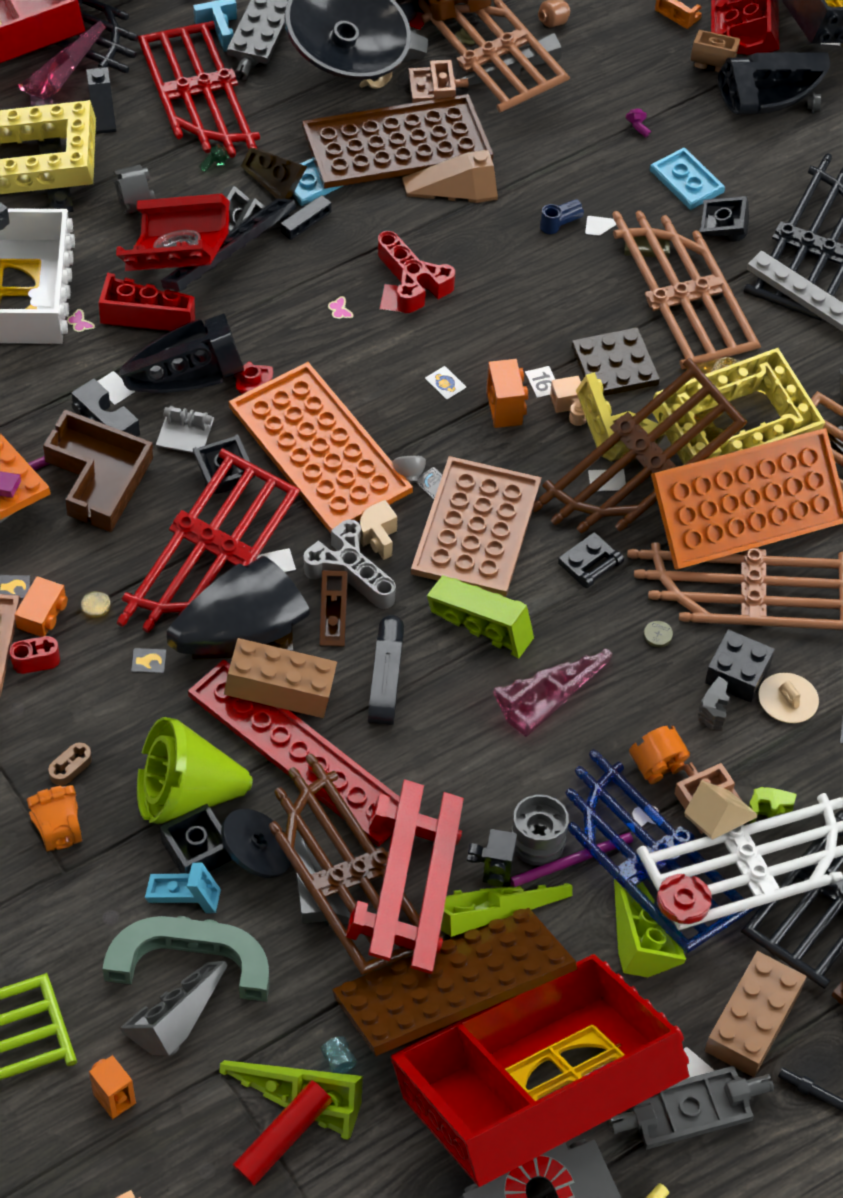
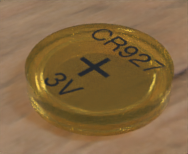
M100 591L86 594L81 602L83 612L87 616L94 618L107 614L111 606L109 597Z

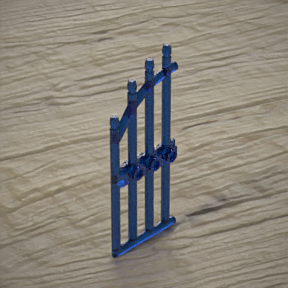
M595 749L589 752L590 758L605 773L596 781L583 767L578 766L575 769L576 775L583 779V782L591 791L586 802L572 788L566 790L565 794L568 799L574 802V805L584 814V831H581V828L573 822L568 824V830L686 954L757 908L754 907L718 918V921L710 926H707L705 923L695 925L693 927L698 931V934L688 940L636 886L646 879L653 886L654 884L638 854L596 813L595 808L598 799H600L646 845L649 853L693 841L695 836L682 826L675 829L620 774L624 770L621 762L618 761L612 766ZM613 780L666 836L656 842L604 788ZM595 826L628 860L618 866L614 864L596 845ZM697 851L686 853L695 864L706 861ZM683 855L656 862L655 865L659 871L665 867L670 871L680 869L682 867L676 860ZM716 870L705 872L706 876L713 883L725 880ZM735 889L723 892L732 902L744 899ZM713 899L711 900L710 909L720 907Z

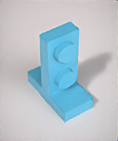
M218 0L193 5L195 24L214 21L215 31L223 52L227 51V47L234 35L232 28H228V20L237 19L236 1Z
M192 863L190 874H150L145 898L149 903H199L205 913H216L221 889L203 863Z

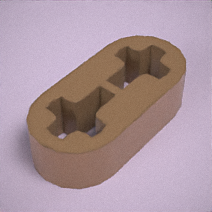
M75 743L57 757L48 768L52 783L59 786L66 785L85 770L92 761L89 746L85 743ZM84 753V758H75V754L82 755ZM59 770L62 772L65 770L66 774L63 775L59 773L56 775V771Z

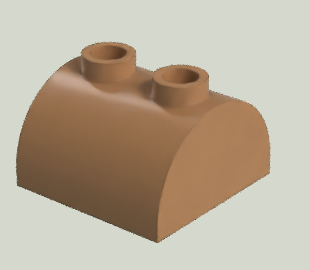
M699 30L693 43L690 61L695 62V67L706 69L707 65L715 66V71L719 72L727 58H736L740 39Z

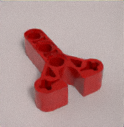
M384 231L379 234L378 256L402 283L397 288L398 310L403 313H411L424 307L425 290L423 288L430 290L437 299L453 292L455 269L451 265H436L420 261L396 233Z

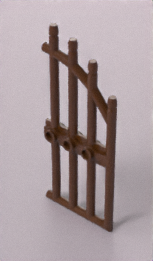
M688 358L683 362L687 370L634 416L627 412L619 417L610 426L614 433L556 484H553L550 480L544 482L542 487L547 491L539 497V500L535 501L533 512L539 511L543 508V505H546L555 497L564 503L565 506L550 520L554 525L561 523L563 518L568 517L576 510L591 514L576 528L581 534L586 532L590 526H593L602 517L624 516V519H621L615 525L620 532L657 501L654 490L638 505L616 506L650 477L652 473L675 468L676 465L670 458L724 412L734 422L686 464L708 458L748 422L692 359ZM694 377L702 385V388L648 434L641 427L640 423ZM710 394L718 405L663 452L655 441ZM620 440L629 449L625 455L574 499L562 491ZM635 458L645 467L600 507L584 503Z
M311 753L306 756V761L312 767L317 780L308 786L305 780L301 778L300 772L295 767L288 770L289 776L294 781L300 795L293 805L281 787L275 789V796L278 801H281L280 804L288 815L286 833L282 832V828L276 821L270 823L269 828L361 975H364L412 955L413 950L399 946L400 948L392 951L390 961L377 957L365 961L353 940L346 937V929L327 901L326 897L338 893L351 914L356 902L348 889L360 885L377 911L380 896L369 880L379 876L382 879L384 878L389 852H386L383 847L375 849L332 783L338 779L337 773L335 771L326 773L321 764L318 763L317 758ZM322 788L325 789L366 854L354 858L314 796L315 793ZM306 803L344 862L332 866L300 816ZM296 831L299 832L322 868L321 871L310 874L294 849ZM403 893L401 908L411 924L418 927L420 916L405 893ZM364 935L368 942L371 943L372 937Z

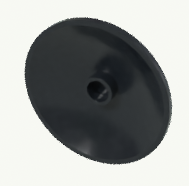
M288 0L285 8V29L295 49L312 65L334 76L352 80H368L382 77L395 70L408 53L411 43V30L403 10L395 0Z

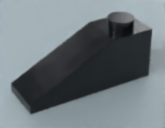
M108 67L86 69L90 102L96 117L95 134L116 132Z

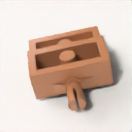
M451 60L430 61V67L409 68L408 75L412 103L453 97L456 94V88H468V78L455 79Z
M693 763L686 764L683 769L689 778L678 782L674 793L685 810L701 781L727 789L741 800L734 789L735 782L722 763L700 773Z

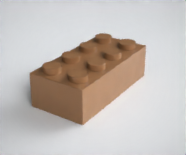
M238 638L227 676L224 695L324 718L337 661Z
M757 951L712 1030L705 1052L755 1078L800 995L807 976Z

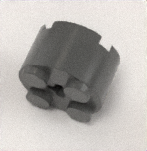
M139 164L113 171V176L118 175V180L114 181L120 205L126 206L127 210H123L125 215L138 212V200L155 199L153 189L149 190L147 181H150V175L147 167L142 168Z

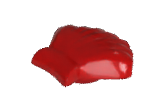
M249 361L243 366L245 371L234 375L236 377V389L239 393L244 394L272 380L274 373L271 366L253 365Z

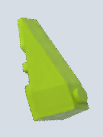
M616 873L614 876L617 940L618 954L623 973L651 977L684 964L686 958L679 937L676 933L671 934L666 924L668 921L666 917L659 915L653 904L655 901L641 879Z

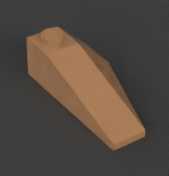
M489 150L468 152L402 177L404 189L408 197L434 199L436 196L448 197V200L455 201L456 198L469 199V202L473 203L498 200L494 165Z

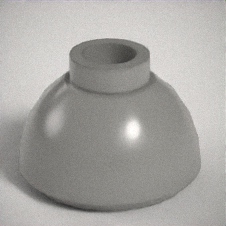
M402 456L395 458L392 463L394 469L403 475L409 483L418 482L417 477L425 469L426 459L422 456Z

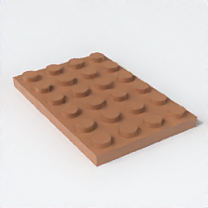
M449 456L411 567V574L437 581L444 575L506 597L542 477Z

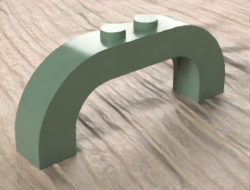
M158 916L139 920L123 929L114 938L106 952L102 968L104 981L132 984L137 962L143 955L155 949L164 948L221 955L236 962L242 971L239 984L240 998L265 1002L268 1000L270 986L269 966L261 945L246 931L210 919L198 921L191 920L186 916H178L177 918Z

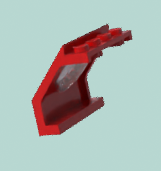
M222 193L138 200L137 210L142 213L141 235L132 250H125L118 246L116 248V256L124 261L125 271L211 265L229 232L230 201Z

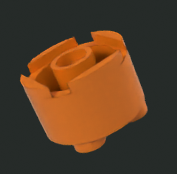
M662 726L647 733L642 737L644 741L638 746L635 742L629 750L643 777L651 785L663 779V774L670 771L672 774H676L682 771L685 766L684 762L690 756V752L674 726H671V729L668 726Z

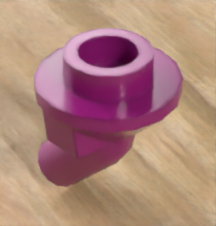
M638 108L630 110L625 115L626 120L632 123V127L645 138L648 137L651 131L642 124L647 118V113Z

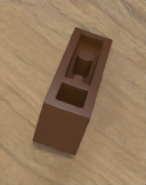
M322 570L320 646H345L347 571Z

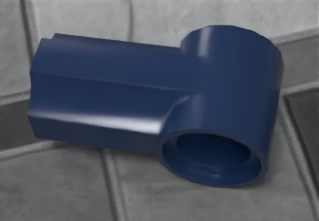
M576 199L558 206L555 204L545 205L542 208L541 231L546 234H555L559 231L561 225L583 217L584 210L582 204Z

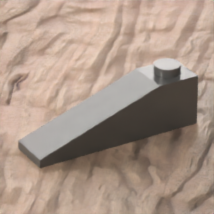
M225 961L207 962L181 981V988L170 992L166 991L159 996L161 999L160 1003L150 1010L147 1006L139 1010L120 1027L121 1032L151 1055L171 1056L175 1054L180 1048L179 1045L188 1038L228 965Z

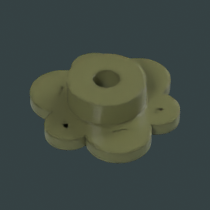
M463 28L455 33V36L462 44L466 43L469 46L475 44V41Z

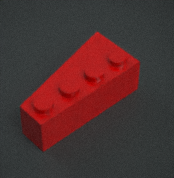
M107 273L99 299L100 324L173 331L195 321L194 296L169 289L160 291L155 288V285L146 284V286L135 284L133 279L126 277L124 280L117 279L115 274Z

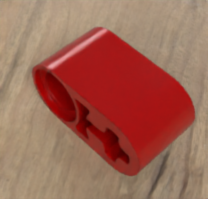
M50 636L17 641L10 647L12 667L20 674L52 669L60 663L58 642Z

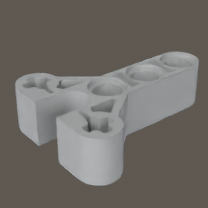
M345 520L331 530V546L337 551L329 550L318 540L304 552V574L308 578H321L322 570L347 571L348 583L376 607L388 609L394 605L395 582L360 553L361 526L357 521Z

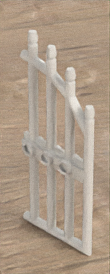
M822 793L817 797L819 804L748 825H741L713 840L707 836L652 853L648 852L646 846H641L636 852L657 891H659L661 883L666 878L675 874H685V876L691 877L735 863L738 866L742 875L707 885L711 895L748 884L754 896L710 909L706 917L693 924H680L674 921L677 929L682 930L842 880L843 875L841 872H832L829 875L825 873L834 858L843 856V845L836 847L838 833L843 832V821L836 822L833 810L843 808V797L829 800L826 793ZM822 813L826 822V826L755 846L750 837L751 834ZM827 836L825 850L770 867H767L762 858V855ZM720 843H725L730 852L728 855L664 874H660L655 865L656 862ZM818 863L809 880L779 888L774 879V876Z

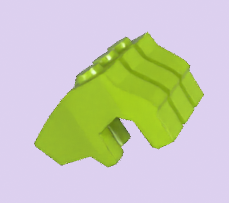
M760 787L754 789L749 807L757 815H767L768 819L792 812L797 795L775 788ZM757 818L749 821V823L751 824L756 822Z

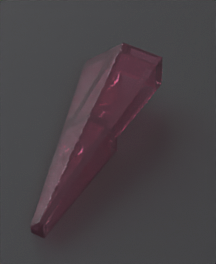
M101 20L95 23L87 32L81 34L76 41L67 45L48 60L40 69L33 72L28 79L17 85L19 89L44 100L57 93L106 28Z
M605 648L597 655L591 657L589 655L583 656L580 661L571 664L566 662L535 673L534 677L526 680H514L513 684L503 688L497 686L494 688L493 694L506 721L527 737L611 660L613 653Z

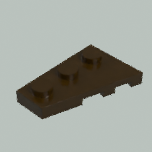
M250 148L241 164V167L276 199H290L307 168L305 165L257 148Z

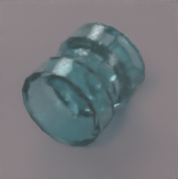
M344 1036L332 1038L321 1047L323 1057L330 1062L329 1069L332 1073L344 1074L352 1070L357 1064L354 1054L348 1050L349 1044Z

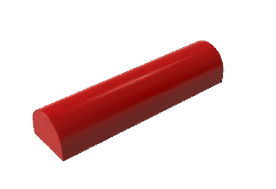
M311 1080L233 1163V1167L255 1186L333 1102L331 1097L322 1087Z

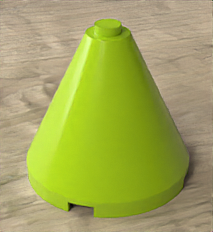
M162 717L154 723L149 731L142 750V754H148L145 769H138L137 777L139 811L142 818L149 820V823L162 824L205 804L212 807L244 796L247 791H250L252 776L249 775L248 770L179 720Z

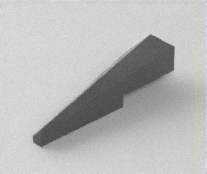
M555 33L546 34L537 39L555 61L561 59L562 47ZM529 43L519 48L532 65L545 63ZM512 54L501 57L515 75H520V70L523 66ZM493 62L482 67L493 80L506 78ZM475 72L460 78H468V86L483 83Z
M234 185L224 188L222 192L230 201L229 232L265 208L256 198L249 199Z
M296 831L294 849L310 874L321 871L322 868L299 832ZM296 872L302 924L327 921ZM338 893L326 897L341 923L348 924L350 912Z

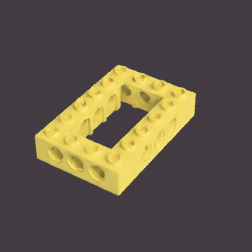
M90 100L0 110V145L2 143H22V141L38 139L39 141H44V139L56 137L61 139L67 138L66 152L0 159V194L93 184L96 117Z
M779 348L705 374L728 401L763 389L780 416V419L766 424L763 422L754 429L746 432L745 430L740 431L738 435L732 436L706 459L823 429L824 419ZM695 378L689 380L652 412L659 424L702 388V385ZM661 390V391H659V392H656L655 395H654V398H655L658 394H660L663 390ZM710 394L666 431V436L671 444L696 424L694 414L718 405ZM705 431L699 433L677 452L684 465L709 444Z

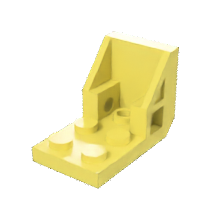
M594 372L584 377L576 389V393L596 447H598L614 433L610 426L627 412L611 416V406L608 401H605L603 396V384L600 379H597ZM645 418L640 425L649 434L659 423ZM666 432L655 441L657 445L666 436ZM620 440L602 457L612 462L620 459L629 449Z

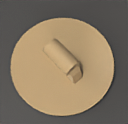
M777 673L769 676L761 684L758 693L759 702L765 712L774 719L785 723L804 722L816 713L819 706V697L814 686L805 678L792 673Z

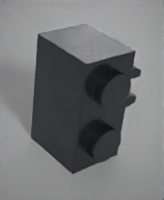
M491 829L487 848L474 843L469 844L467 861L471 863H484V883L494 887H509L517 833Z

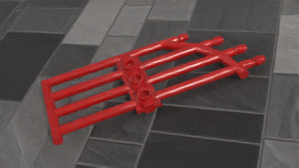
M214 21L138 36L139 44L177 139L183 137L182 128L198 136L205 153L211 152V145L208 139L223 142L230 158L236 156L232 142H246L248 149L257 148L255 141L260 140L259 132L250 131L232 87L238 85L236 75L232 69L224 67L210 33V30L215 29ZM202 33L217 72L204 73L189 34ZM181 36L196 76L183 77L169 38ZM161 41L176 79L175 81L163 83L148 43ZM218 89L225 90L242 133H228L212 91ZM204 94L219 132L203 128L191 95ZM182 98L184 100L192 123L176 116L170 101L171 99Z
M222 448L218 457L224 459V461L190 512L187 513L181 510L169 528L175 534L135 594L126 592L123 595L122 601L128 604L123 610V614L119 616L117 624L121 627L126 625L129 617L133 615L137 607L148 609L152 612L142 629L149 633L163 613L182 612L202 591L211 585L226 561L235 566L237 564L246 566L256 560L301 489ZM235 465L243 469L245 472L210 525L198 519L197 517L231 466ZM256 476L265 481V485L233 534L230 536L219 530V527L252 477ZM274 487H277L286 492L287 495L253 547L241 542L240 539ZM183 538L196 544L159 602L144 599ZM204 550L216 555L217 558L189 601L170 603Z

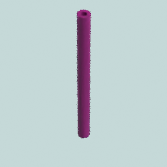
M628 832L511 877V885L515 888L632 843V835Z

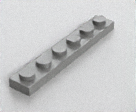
M762 250L748 263L747 270L843 332V303Z

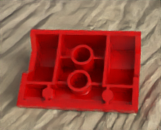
M711 0V32L739 38L740 43L737 54L752 55L779 50V0Z

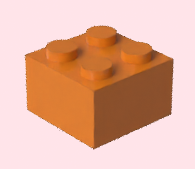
M517 359L489 362L486 392L494 428L522 425L523 415H527L525 400H528L527 386L522 384L524 382L523 368L518 367Z

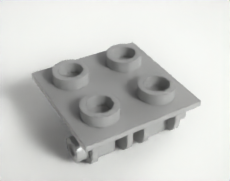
M173 406L165 407L163 413L165 420L156 442L157 447L193 453V448L206 445L214 417L208 415L207 412L194 413V410L191 409L189 413L186 408L181 411L180 408H174Z

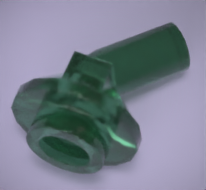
M217 144L215 147L210 148L211 154L205 158L199 165V168L206 172L214 162L217 165H226L228 153L225 147Z

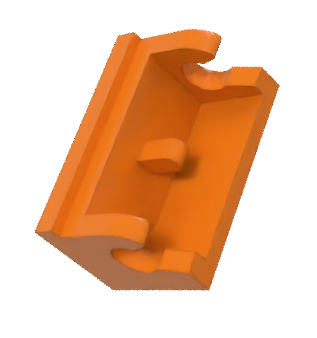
M656 0L655 11L686 29H689L702 17V13L699 12L702 6L698 4L691 9L677 0Z

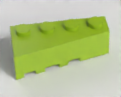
M444 575L441 576L427 595L432 613L457 626L461 623L464 624L470 633L477 637L483 634L493 640L492 645L500 649L502 646L511 649V655L518 659L534 639L527 605L521 601H514L503 597L501 594L492 593L479 586H472L456 578Z

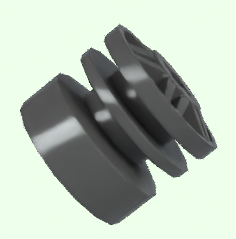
M536 794L524 798L517 804L513 813L512 833H517L515 855L521 861L530 865L542 866L562 856L566 846L569 814L565 806L558 799L548 795Z

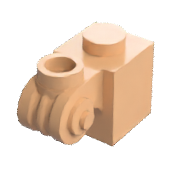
M579 376L552 380L550 397L556 413L570 411V423L576 426L585 424L587 420L576 393V389L581 383Z

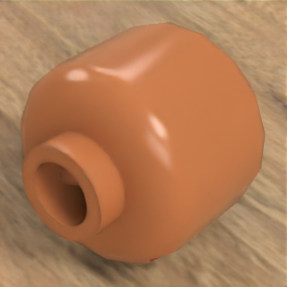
M564 0L544 1L538 11L539 20L548 28L565 24L570 16V7Z

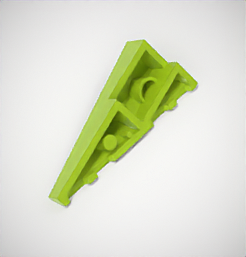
M564 883L561 886L546 888V885H538L536 890L524 891L521 886L515 888H486L467 893L456 890L453 892V895L446 896L440 930L452 937L485 926L492 920L508 918L516 910L527 908L532 910L573 896L572 885Z
M227 1060L220 1063L221 1074H228L242 1081V1085L246 1087L251 1086L264 1093V1097L285 1108L313 1080L327 1092L333 1101L315 1121L319 1122L318 1125L323 1128L328 1127L340 1133L343 1139L348 1140L351 1138L362 1103L363 1076Z

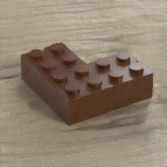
M64 410L55 425V430L51 431L43 445L45 462L79 475L66 498L67 516L86 523L90 519L91 525L112 532L153 460L152 442Z

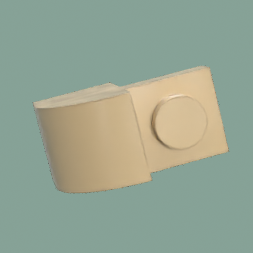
M383 500L364 511L360 519L361 544L363 546L371 544L375 553L378 552L383 560L392 556L393 542L388 535L397 531V515L387 501Z

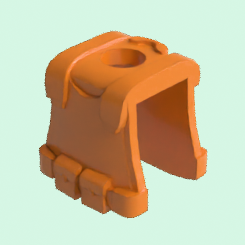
M73 785L52 787L50 790L39 791L34 796L27 798L28 807L31 810L29 812L31 822L38 829L47 852L55 850V848L57 850L64 849L82 842L77 818L76 792Z

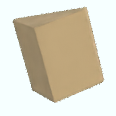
M705 781L700 782L684 812L685 817L712 840L757 818L756 812L732 792Z

